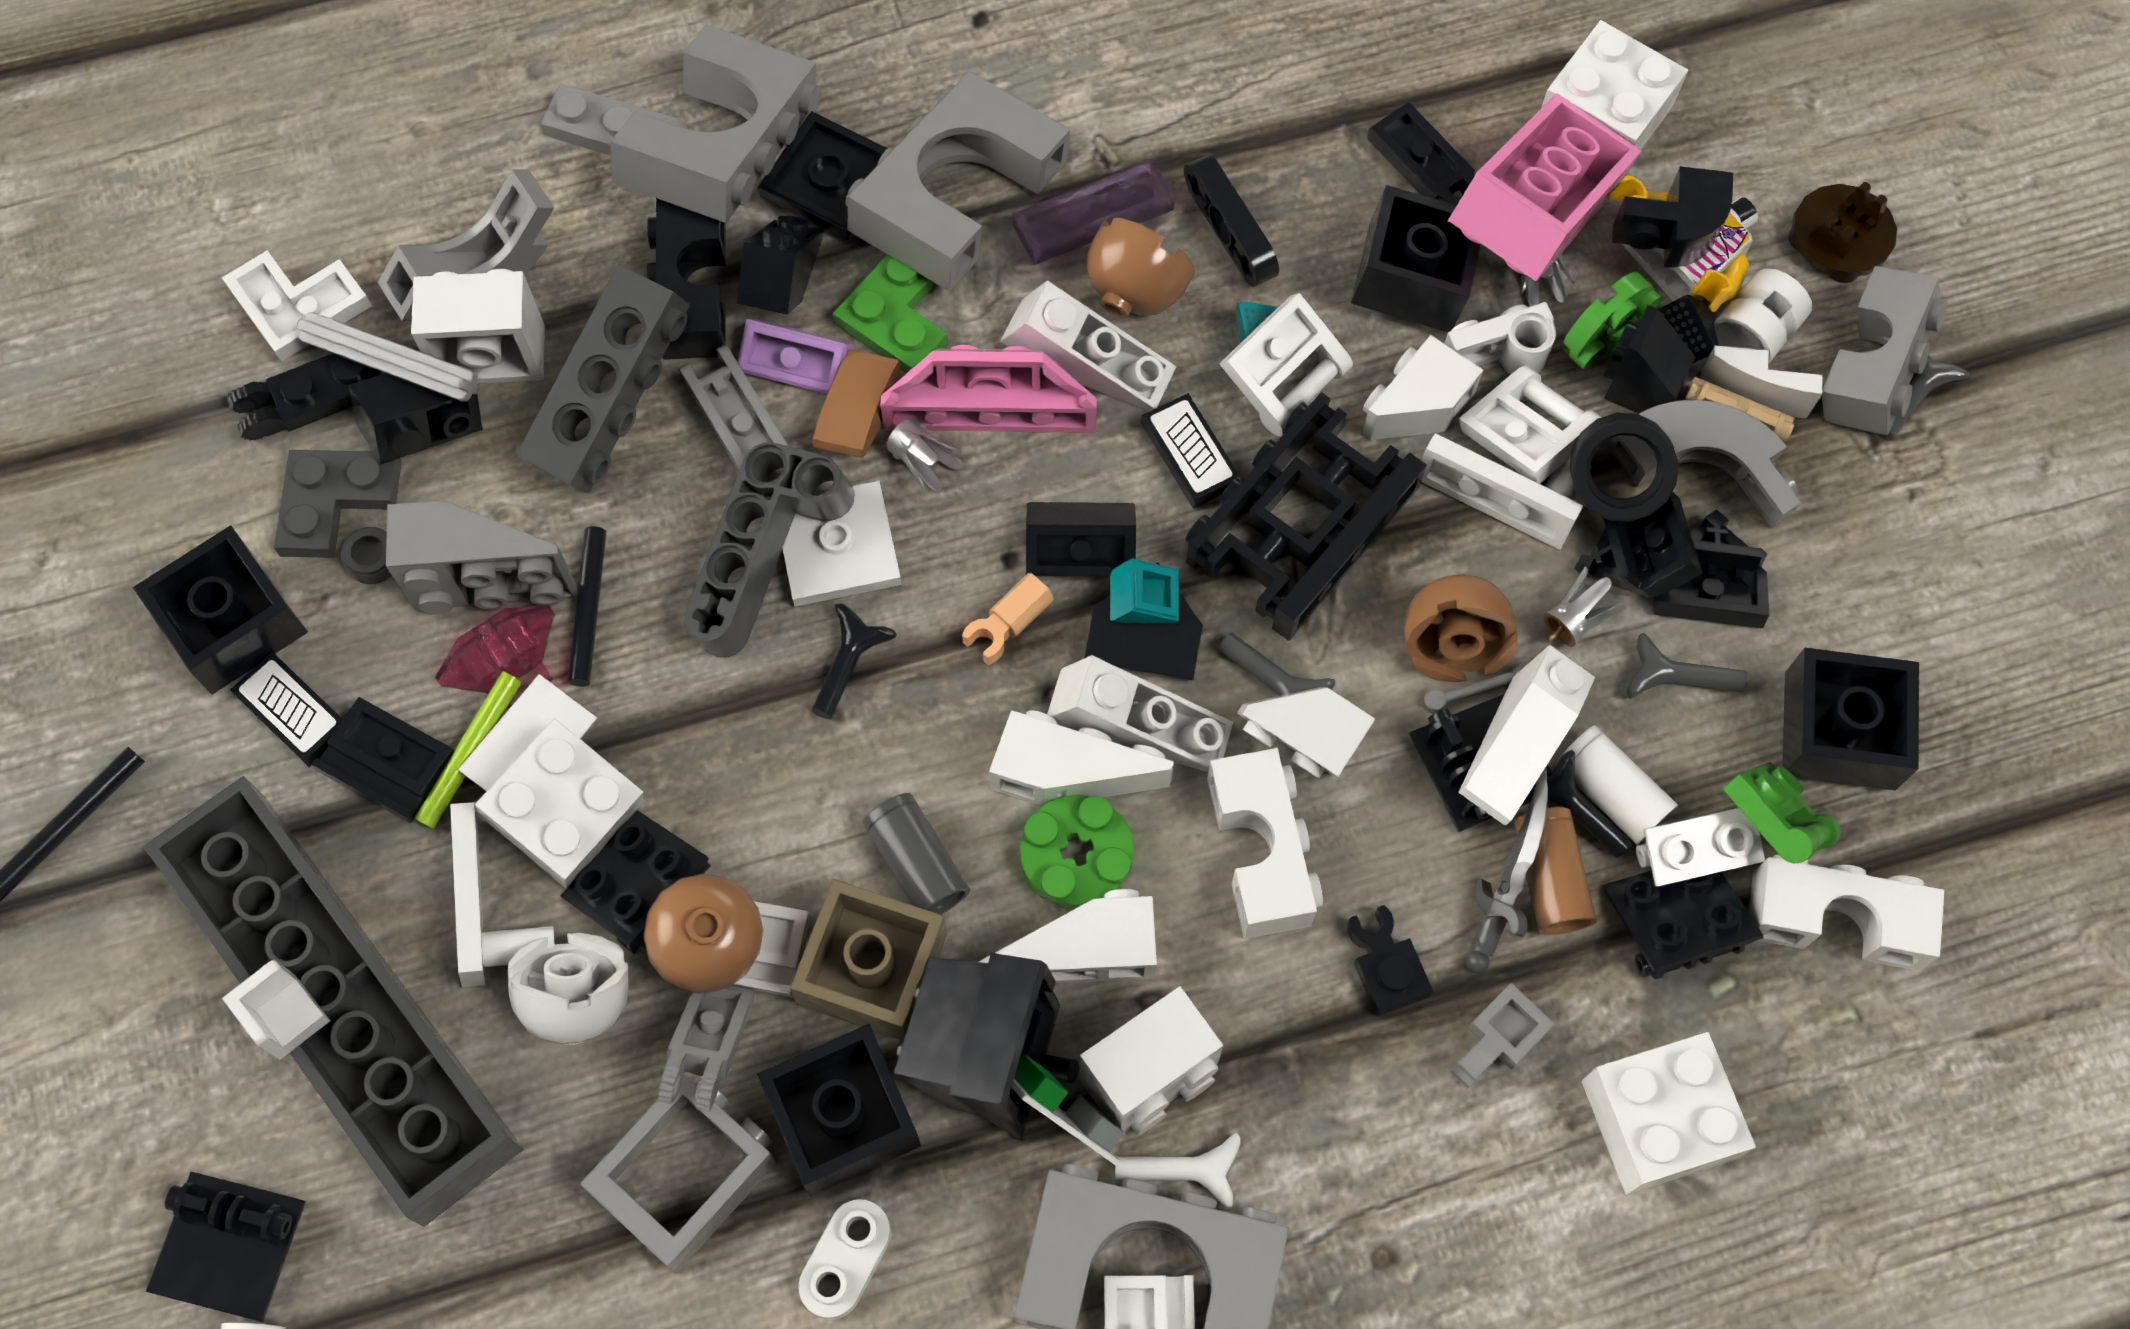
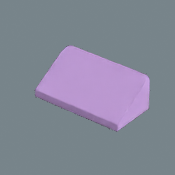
M746 319L737 363L744 373L828 394L843 359L849 349L854 350L855 344L760 319Z

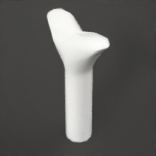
M1236 1132L1222 1145L1197 1157L1116 1156L1121 1163L1118 1167L1115 1165V1180L1129 1178L1142 1181H1196L1207 1188L1225 1209L1230 1210L1233 1205V1193L1226 1175L1241 1144L1240 1137Z

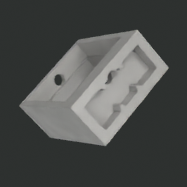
M684 1074L679 1094L675 1097L673 1104L662 1103L657 1100L580 1183L589 1194L676 1274L777 1163L771 1153L766 1150L773 1140L748 1117L740 1125L723 1111L730 1101L718 1090L711 1111H698L739 1147L747 1157L675 1236L671 1235L627 1194L615 1180L688 1102L696 1107L695 1093L697 1085L691 1082Z

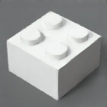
M1600 20L1547 89L1542 107L1558 93L1641 150L1674 106L1688 69Z
M493 269L487 273L457 274L444 271L435 273L433 276L414 277L411 335L421 352L474 371L478 375L477 384L544 380L545 324L523 271L513 272L507 269Z
M554 718L478 800L475 806L483 820L567 889L643 804V791Z
M1179 986L1080 1055L1079 1080L1097 1106L1123 1130L1124 1134L1133 1129L1137 1136H1139L1165 1118L1167 1114L1164 1109L1175 1098L1182 1095L1186 1102L1190 1101L1215 1082L1212 1075L1219 1069L1217 1064L1223 1044L1181 986Z
M1709 1032L1598 1066L1581 1081L1625 1195L1737 1160L1756 1148Z

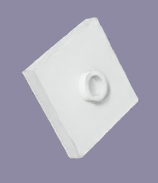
M880 481L853 486L855 493L854 503L849 512L839 519L829 521L798 513L795 514L782 548L794 607L902 585ZM826 492L816 493L814 495L819 496Z

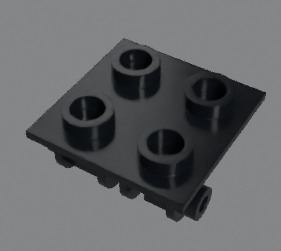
M1505 694L1451 715L1449 709H1442L1428 718L1430 724L1409 732L1458 833L1494 818L1461 795L1459 790ZM1547 764V766L1545 767L1547 774L1552 773L1549 765ZM1526 797L1520 807L1529 804L1532 797Z
M636 810L560 896L617 937L616 940L624 948L635 954L640 947L646 949L644 931L647 914L660 892L681 878L705 874L711 865L707 862L709 858L705 854Z
M1651 870L1603 885L1605 894L1642 952L1635 955V964L1642 977L1651 975L1654 979L1663 978L1664 973L1679 969L1681 964L1686 969L1696 967L1697 959L1701 963L1707 964L1712 962L1714 957L1730 952L1735 954L1742 953L1745 950V945L1763 939V933L1722 872L1655 886Z
M190 1172L187 1182L182 1187L172 1186L166 1196L165 1209L173 1211L174 1217L145 1292L263 1322L306 1201Z

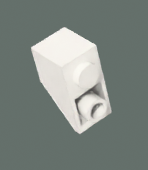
M1430 335L1418 350L1410 347L1403 354L1393 372L1397 376L1388 387L1379 384L1370 394L1363 406V411L1367 413L1362 434L1370 440L1445 432L1475 395L1483 369Z
M1326 687L1242 704L1237 712L1238 715L1248 721L1243 728L1246 733L1272 748L1276 740L1295 751L1290 761L1318 779L1324 770L1331 775H1340L1375 720L1374 717Z

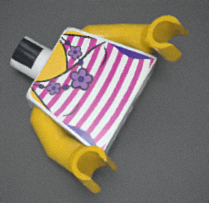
M1629 175L1625 176L1608 193L1610 199H1617L1621 203L1625 196L1667 201L1668 192L1647 191L1640 180ZM1739 197L1734 200L1730 213L1711 250L1700 260L1682 267H1664V249L1652 248L1641 250L1630 245H1622L1672 301L1685 295H1692L1701 301L1706 298L1711 303L1708 308L1712 312H1716L1722 303L1734 300L1741 290L1749 268V262L1745 255L1753 241L1747 229L1757 222L1758 214L1755 206L1747 198Z

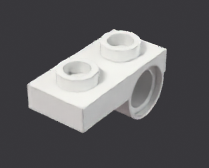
M1546 302L1530 307L1517 305L1507 309L1499 317L1480 323L1477 320H1469L1457 325L1451 332H1448L1444 344L1477 366L1499 360L1503 369L1509 374H1512L1522 366H1527L1540 373L1545 366L1556 338V328L1553 323L1554 317ZM1518 341L1530 342L1536 348L1525 347L1521 345Z

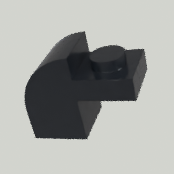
M1680 166L1668 192L1667 201L1625 196L1613 223L1612 243L1626 244L1641 250L1652 248L1664 249V267L1668 268L1682 267L1700 260L1713 247L1730 213L1733 197V172Z

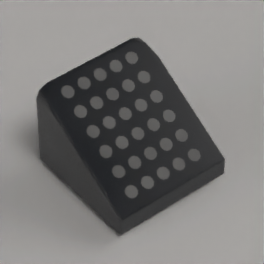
M1685 295L1659 308V311L1694 354L1695 359L1692 363L1694 364L1708 357L1714 346H1719L1711 312L1708 308L1709 305L1692 295Z

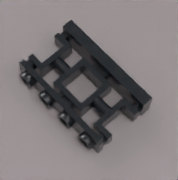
M1322 392L1310 405L1302 402L1293 411L1285 425L1287 431L1277 442L1270 439L1262 446L1252 463L1255 468L1244 480L1240 477L1232 480L1220 497L1219 503L1222 505L1211 518L1206 515L1201 516L1192 526L1185 539L1189 543L1186 563L1194 569L1199 565L1202 566L1204 574L1211 579L1230 560L1265 586L1267 589L1258 598L1255 611L1262 617L1267 615L1272 618V629L1288 641L1291 640L1419 489L1427 466L1426 463L1410 452L1404 459L1398 456L1399 450L1392 445L1383 452L1375 463L1370 461L1337 437L1344 428L1347 413L1340 408L1336 411L1330 408L1331 398ZM1317 430L1313 449L1331 461L1321 473L1297 456L1294 458ZM1349 474L1373 491L1387 475L1388 478L1349 522L1348 519L1354 512L1357 500L1338 487V485ZM1295 484L1333 511L1309 540L1271 513ZM1248 509L1247 523L1265 536L1254 550L1231 533H1228ZM1284 550L1308 567L1316 556L1323 551V554L1287 596L1282 599L1281 597L1288 590L1290 577L1271 564L1275 558Z

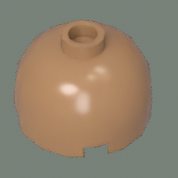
M1113 218L1110 225L1107 220L1103 221L1087 254L1088 276L1092 287L1102 296L1100 304L1108 312L1121 318H1127L1130 313L1137 316L1157 315L1175 304L1195 274L1193 263L1180 249H1178L1173 257L1161 248L1165 237L1139 223L1123 218Z
M1460 574L1444 576L1434 580L1417 592L1405 615L1406 650L1411 655L1412 665L1417 671L1433 679L1450 682L1467 681L1466 675L1463 672H1475L1483 668L1484 676L1496 673L1510 662L1518 648L1516 620L1510 602L1498 587L1482 577Z
M698 874L681 878L660 892L647 914L644 941L648 959L662 979L682 990L708 994L728 989L747 975L760 954L764 929L759 908L744 888L726 877Z

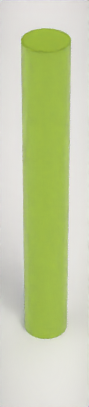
M504 671L501 672L414 819L432 829L436 827L466 777L458 769L499 722L522 681Z

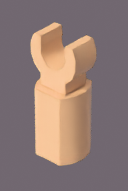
M1028 573L989 610L990 617L975 620L965 628L962 634L963 643L968 647L977 638L988 637L993 643L983 652V661L987 665L995 663L1004 652V642L1009 637L1015 639L1053 602V594L1036 576Z

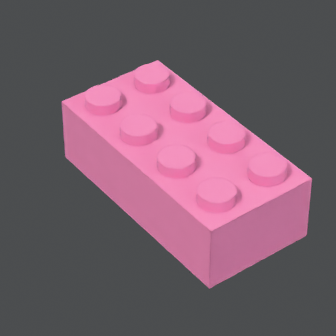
M1556 93L1477 171L1448 221L1461 229L1462 233L1469 240L1484 245L1503 258L1511 269L1518 273L1526 274L1534 281H1537L1610 199L1608 193L1626 176L1642 150Z

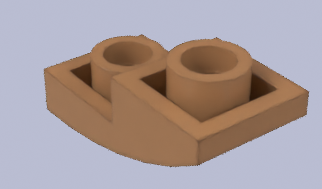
M849 349L835 375L823 404L812 438L813 447L864 458L882 426L881 395L892 387L900 376L898 359Z

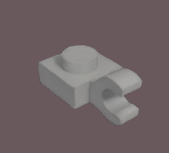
M1510 983L1469 1025L1468 1029L1480 1041L1457 1063L1451 1073L1469 1088L1497 1058L1512 1070L1548 1033L1555 1023L1517 987Z

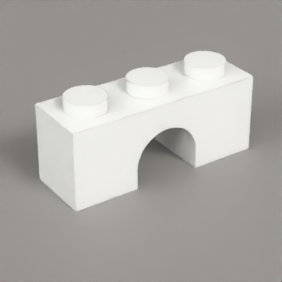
M1278 748L1210 760L1207 780L1219 831L1233 828L1252 829L1266 840L1270 849L1269 857L1263 862L1252 866L1236 868L1231 885L1244 939L1311 927L1317 913L1316 907L1323 906V895L1317 873L1307 872L1303 853L1310 851V842L1304 819H1295L1290 799L1297 797V790L1292 767L1290 765L1282 766Z
M1777 854L1773 857H1768L1752 874L1749 914L1763 933V939L1757 941L1805 949L1822 934L1824 911H1839L1851 917L1862 932L1863 961L1921 971L1940 958L1944 890L1924 886L1923 880L1912 876L1899 875L1884 879L1866 875V870L1858 866L1834 865L1830 868L1809 865L1808 860L1793 864Z

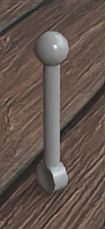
M1519 663L1513 668L1512 672L1444 693L1438 689H1431L1424 696L1423 706L1428 712L1435 713L1442 710L1446 703L1510 684L1512 678L1527 664Z

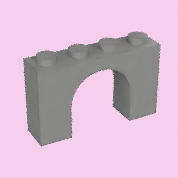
M706 24L683 52V93L735 111L745 117L747 121L729 130L700 132L685 129L635 111L610 141L612 182L727 223L739 205L745 206L748 203L754 185L761 175H768L770 173L776 156L783 145L792 143L798 126L806 114L809 115L811 111L814 112L816 110L821 94L820 86L816 85V62Z
M969 71L955 86L949 85L942 92L937 105L926 116L921 115L916 118L907 136L895 148L891 146L885 150L878 161L877 167L865 179L860 178L854 182L848 191L845 201L846 206H848L847 230L947 291H950L979 260L982 225L934 197L921 182L922 179L935 168L948 163L974 162L995 169L1038 195L1066 164L1070 129Z
M1064 1164L1062 1172L1049 1169L1014 1314L1015 1323L1037 1329H1076L1090 1269L1101 1250L1109 1242L1122 1234L1135 1230L1153 1229L1169 1233L1182 1240L1194 1251L1204 1268L1208 1283V1302L1202 1329H1269L1289 1227L1275 1224L1277 1218L1275 1214L1250 1207H1242L1240 1215L1216 1210V1200L1193 1193H1182L1180 1201L1158 1196V1187L1156 1185L1136 1179L1124 1178L1121 1186L1098 1181L1099 1173L1097 1171L1078 1165Z

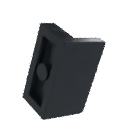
M1027 503L1026 575L1032 573L1034 576H1111L1114 568L1131 558L1136 559V513L1134 503Z

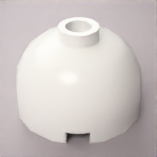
M568 933V943L556 944L554 948H547L548 937L535 940L519 949L508 963V990L513 1012L528 1032L543 1040L565 1045H575L593 1039L614 1025L627 1003L628 962H624V951L618 944L602 936L584 933Z

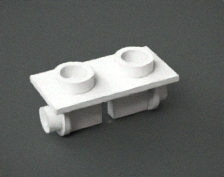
M1739 808L1643 829L1645 835L1644 844L1637 845L1636 856L1640 866L1643 868L1650 866L1652 868L1655 886H1662L1765 861L1760 833Z

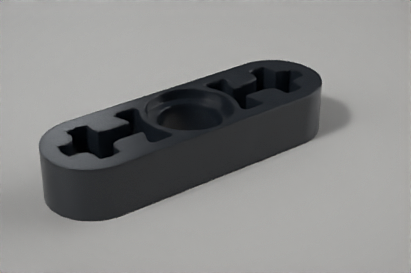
M1208 154L1184 166V177L1190 194L1245 281L1250 286L1255 287L1279 275V264L1270 242L1218 161Z

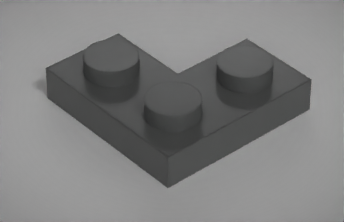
M289 450L274 549L279 556L334 558L341 510H387V504H396L402 464L401 459L380 464L373 451Z

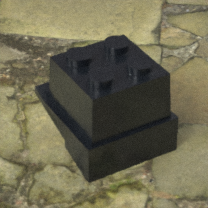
M991 953L988 963L930 957L924 977L919 981L915 990V1006L907 1032L898 1045L897 1064L894 1074L946 1107L984 1117L1008 1132L1012 1139L1022 1140L1031 1105L1022 1100L1011 1088L1018 1063L1022 1057L1027 1055L1049 1071L1057 1081L1074 1083L1079 1073V1063L1077 1060L1046 1054L1060 1008V1003L1053 992L1056 981L1047 964L1041 960Z

